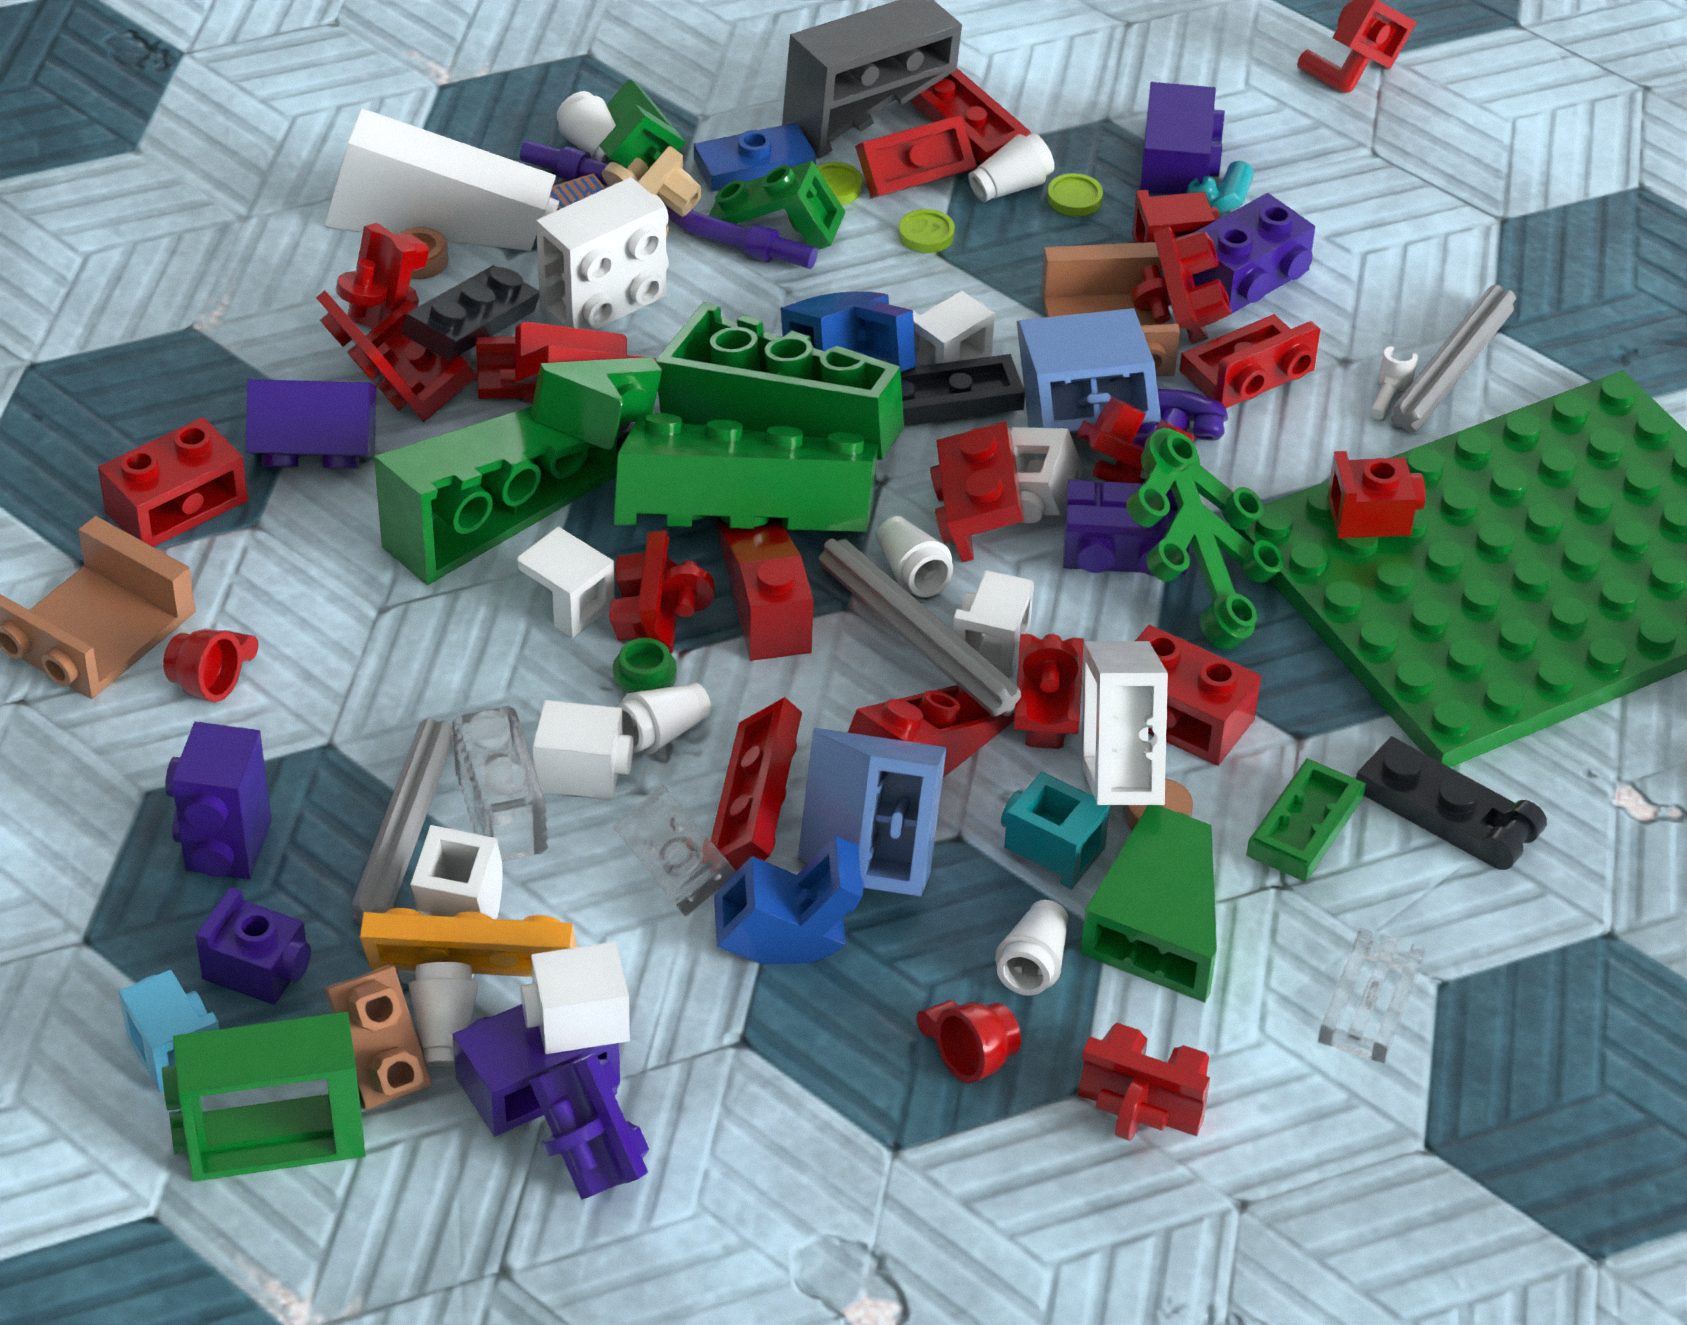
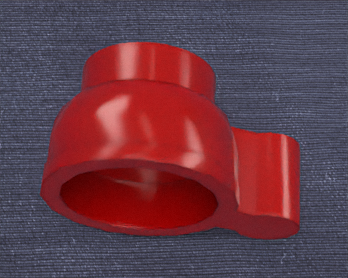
M202 629L191 634L179 633L170 640L164 653L163 669L165 676L170 682L179 684L187 694L211 702L224 700L232 692L238 681L242 662L245 660L250 661L256 656L259 645L258 639L252 635L229 630Z
M948 1000L917 1013L916 1020L919 1030L924 1036H931L936 1039L943 1062L948 1070L962 1082L974 1083L996 1073L1006 1062L1007 1058L1015 1055L1020 1049L1021 1033L1018 1022L1013 1013L1001 1003L984 1005L978 1002H969L958 1006L953 1000Z

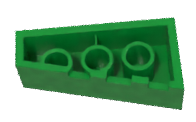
M705 301L702 302L656 359L657 364L662 370L658 386L660 413L679 416L682 418V423L706 426L708 421L723 419L739 422L743 425L742 430L767 432L769 427L790 426L801 429L803 436L827 438L829 434L836 432L854 433L864 437V442L878 444L877 459L880 460L884 458L904 429L900 366L840 346H834L826 351L813 348L810 336L790 331L784 337H780L763 331L762 320L743 314L735 322L721 317L720 306Z
M531 406L375 455L374 465L382 547L428 586L617 477V436L612 450L600 448L535 422L531 416Z
M654 413L647 415L645 419L636 420L618 452L614 525H636L637 514H662L666 516L667 526L692 527V520L703 519L707 516H720L721 520L728 523L730 528L754 529L756 526L767 524L770 517L782 518L781 525L787 530L867 532L873 514L878 444L864 442V437L854 433L836 432L829 434L827 438L803 436L801 429L790 426L769 427L767 432L742 430L743 425L732 420H711L706 422V426L682 423V418L673 414Z

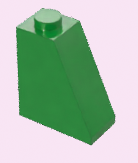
M1148 805L1085 909L1080 954L1205 1003L1211 993L1217 953L1212 825L1159 805Z

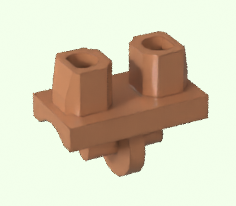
M388 964L359 977L324 987L331 1013L348 1011L359 1099L362 1108L368 1110L432 1086L394 965Z

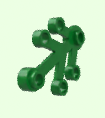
M1168 428L1158 429L1145 442V448L1141 454V464L1147 474V478L1143 485L1128 498L1126 503L1127 511L1137 524L1143 527H1152L1169 512L1170 503L1166 493L1170 488L1172 489L1178 510L1162 540L1147 553L1146 564L1150 572L1159 580L1164 582L1173 581L1189 566L1190 559L1186 549L1191 541L1212 599V603L1200 614L1199 623L1201 630L1208 641L1217 648L1233 650L1253 634L1257 621V612L1248 598L1235 593L1219 548L1239 563L1245 574L1257 583H1266L1281 571L1284 565L1283 557L1280 551L1268 541L1260 540L1254 545L1249 543L1203 505L1199 494L1222 511L1225 520L1231 526L1240 530L1247 529L1263 515L1264 508L1258 495L1246 487H1239L1232 492L1200 465L1197 449L1187 436Z

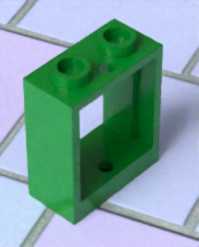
M348 1011L173 1036L175 1065L162 1067L163 1088L167 1111L181 1109L180 1111L169 1112L174 1155L188 1153L193 1182L366 1157ZM327 1079L328 1094L203 1112L201 1096Z

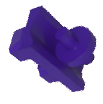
M594 1053L542 1073L529 1081L553 1134L543 1140L541 1145L547 1157L561 1153L581 1200L612 1187L638 1180L648 1173L642 1158L647 1154L649 1147L640 1127L633 1125L630 1121H626L615 1097L620 1082L610 1060H599L597 1054Z

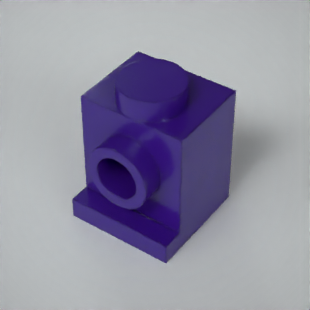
M232 887L228 888L195 934L203 980L272 1005L277 1003L290 982L296 983L302 978L310 961L311 947L306 943L304 921L243 900L242 891Z

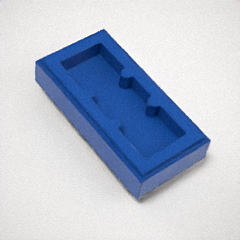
M797 122L762 130H749L738 135L694 143V161L711 191L721 190L725 185L736 180L747 182L765 176L771 170L782 165L793 167L811 160L816 165V154Z

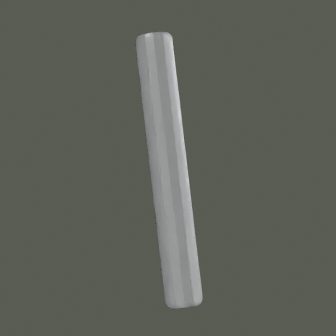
M1493 285L1485 291L1393 406L1394 415L1391 417V421L1396 428L1403 427L1408 433L1420 430L1514 311L1512 304L1516 300V296L1511 289L1504 291L1499 285Z
M427 718L418 725L351 904L354 911L353 920L361 926L364 912L385 913L394 906L454 741L451 735L452 726L445 720L437 722Z

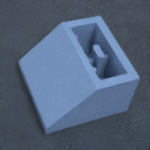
M1134 308L1016 321L1029 428L1069 429L1070 435L1077 434L1083 420L1093 424L1096 423L1111 397L1143 411L1146 415L1141 425L1160 422L1161 415L1155 363Z
M814 728L798 859L808 864L835 836H838L858 845L860 872L864 888L921 897L931 874L947 747Z

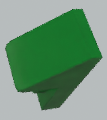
M653 357L541 363L531 416L535 422L600 448L612 450L615 445L619 423L636 422L637 419H645L647 415L653 414L662 370Z

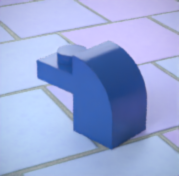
M863 291L831 293L811 297L780 308L782 337L790 331H795L810 336L813 348L826 351L834 346H840L900 366L901 372L916 367L913 310L889 305L888 294Z
M835 836L797 875L751 856L714 894L717 947L766 965L812 963L840 950L846 945L843 916L851 913L863 897L864 882L860 872L858 845Z

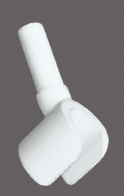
M1390 346L1384 350L1378 377L1381 390L1370 411V416L1373 419L1382 420L1397 391H1406L1413 382L1418 360L1416 353H1413L1411 360L1398 361L1393 359L1394 347Z

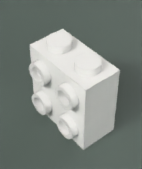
M630 177L536 220L540 311L557 326L596 330L666 297V270L669 267L666 253L668 213L662 200L657 195L651 194Z

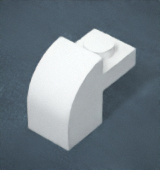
M430 825L410 884L417 911L423 915L454 917V915L460 912L472 911L483 913L492 919H497L502 891V860L497 839ZM398 970L401 983L409 984L415 981V971Z

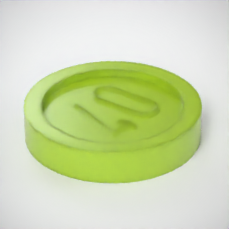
M828 162L817 166L841 205L851 203L859 198L863 190V177L858 169L840 162Z
M1078 173L1063 174L1054 178L1048 185V204L1052 209L1063 215L1074 217L1090 215L1096 212L1102 205L1103 188L1097 180L1090 176Z
M933 209L914 210L904 215L899 222V239L904 246L913 251L935 253L948 248L954 241V222L943 212Z

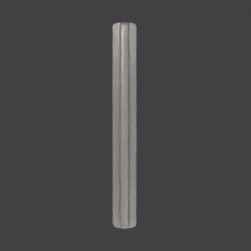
M831 538L823 544L825 550L819 556L820 565L992 716L1000 714L1009 716L1015 711V704L1021 698L1020 689L1015 683L848 540L841 539L836 541L834 538Z

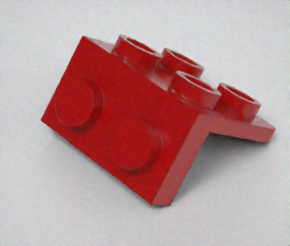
M325 290L316 297L328 312L320 319V322L342 347L346 346L351 340L354 342L355 345L347 353L369 379L374 380L379 374L383 376L375 385L398 411L408 404L419 418L425 422L477 377V374L460 355L448 361L400 334L406 314L417 308L409 299L365 335Z

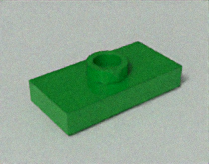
M1306 758L1248 840L1246 856L1306 882L1363 800L1366 783Z

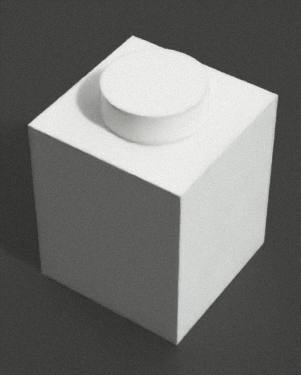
M544 700L533 744L535 792L613 800L618 774L629 775L633 756V736L623 735L622 708Z
M616 941L531 954L533 984L520 986L522 1008L526 1027L539 1026L545 1055L630 1041L629 994Z

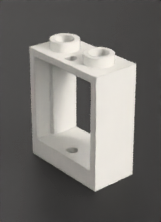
M1084 641L1082 770L1097 805H1165L1168 672L1149 641ZM1148 727L1155 733L1150 741H1148Z

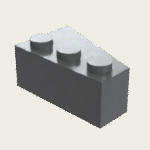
M897 0L790 34L782 125L797 122L813 148L816 158L820 159L832 151L830 142L853 127L862 132L874 124L873 117L871 116L895 100L900 105L905 104L919 95V93L956 71L962 24L934 0Z

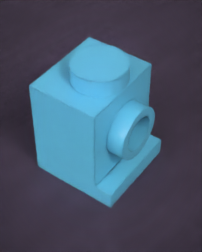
M172 970L148 976L134 985L119 990L126 1035L159 1093L164 1091L162 1067L175 1065L173 1036L219 1029V1023L214 1013L207 1014L205 1006L196 991L185 994Z

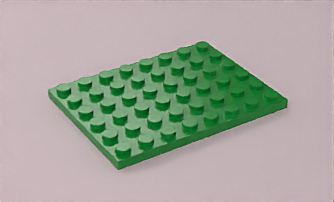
M1624 370L1389 457L1406 458L1409 472L1421 473L1424 478V508L1422 510H1415L1412 531L1409 536L1338 538L1327 498L1330 480L1264 504L1263 515L1247 529L1240 530L1230 525L1231 528L1252 545L1257 541L1265 540L1272 543L1280 551L1284 565L1282 570L1270 579L1272 584L1424 754L1448 767L1465 762L1687 670V431Z

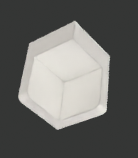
M559 526L518 556V569L552 591L554 627L567 636L574 638L610 610L611 600L615 599L614 561Z

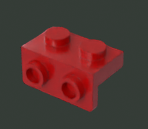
M1273 314L1182 352L1179 371L1206 397L1219 401L1225 408H1228L1314 371L1320 328L1313 321H1309L1290 329L1280 318Z
M523 322L515 328L516 383L537 385L541 363L647 358L627 355V337L620 333Z
M1006 421L936 440L939 465L930 467V474L938 501H944L943 507L935 508L937 525L944 544L954 542L962 563L974 560L971 535L1024 522L1013 439Z

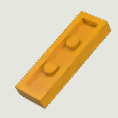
M392 908L385 913L364 912L360 933L369 968L373 969L391 964L395 966L396 970L415 971L417 965L424 963L458 962L470 965L472 967V974L532 977L531 954L577 947L573 924L562 923L556 918L545 915H532L523 920L492 919L488 915L472 911L460 912L454 915V917L423 915L418 911L408 908Z

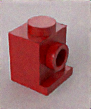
M1148 190L1136 191L1132 237L1135 243L1155 242L1153 232L1170 227L1178 238L1192 234L1220 219V213L1217 207H1210L1205 192L1150 197Z
M1334 451L1327 498L1337 537L1362 538L1411 535L1415 510H1422L1425 504L1423 475L1421 473H1410L1406 458L1349 460L1347 451Z

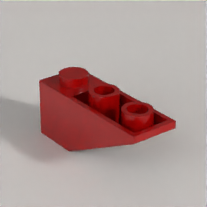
M958 685L858 708L847 733L947 747L943 772L944 778L1009 726L1014 720L1015 713L1013 712L1009 716L1003 714L992 716Z

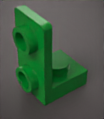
M628 80L606 105L616 126L599 146L611 160L625 168L635 158H640L650 169L669 146L679 151L686 143L641 86L633 80Z
M813 160L793 167L782 165L771 170L765 176L747 182L736 180L725 185L717 193L716 201L709 214L711 217L738 224L785 209L792 227L801 233L808 245L819 250L832 245L845 215V210Z

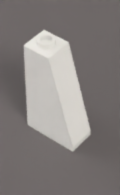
M361 108L346 148L325 226L339 230L363 232L364 226L378 223L395 235L410 228L425 227L441 233L447 242L531 251L537 235L536 220L557 211L560 202L549 197L556 175Z

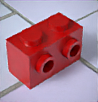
M204 417L98 466L105 512L123 531L152 547L248 501L243 456Z
M1149 624L1135 641H1149L1168 672L1166 742L1219 766L1255 720L1261 675ZM1148 727V734L1154 736L1155 733Z

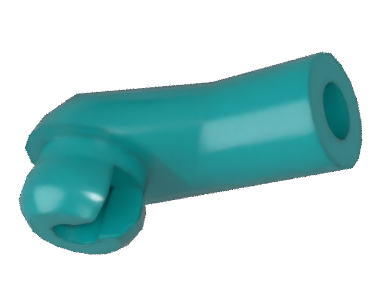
M1234 161L1228 166L1221 184L1216 185L1214 179L1208 176H1204L1203 182L1200 184L1196 178L1189 184L1187 194L1205 192L1210 207H1217L1219 213L1239 208L1244 203L1254 176L1253 168L1244 161Z

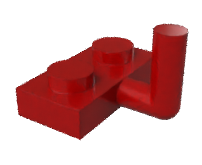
M1352 0L1342 9L1337 22L1338 28L1332 37L1334 40L1352 49L1342 68L1309 49L1300 55L1297 67L1339 92L1349 93L1357 85L1371 59L1391 69L1417 22L1379 0Z

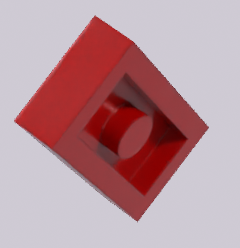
M962 115L868 140L855 146L871 199L969 172L977 168Z

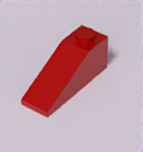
M770 517L767 524L756 526L754 529L730 528L726 522L717 523V534L750 661L812 653L813 597L802 557L785 528L781 525L779 518Z

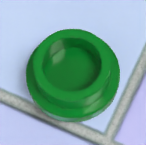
M637 638L627 642L621 648L613 663L614 681L621 690L628 694L671 687L677 675L676 661L670 654L669 649L662 642L652 638Z

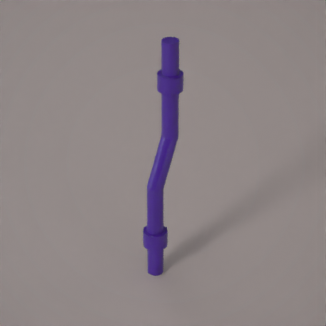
M526 140L521 147L520 159L523 162L557 171L559 178L568 181L594 173L603 185L608 186L603 179L602 172L609 163L592 159L587 151L566 146L561 150L530 140ZM665 205L668 219L684 232L743 249L747 257L767 263L774 258L808 269H812L816 263L818 255L816 247L779 237V232L775 229L758 224L748 228L697 213L693 209L687 215L681 217Z

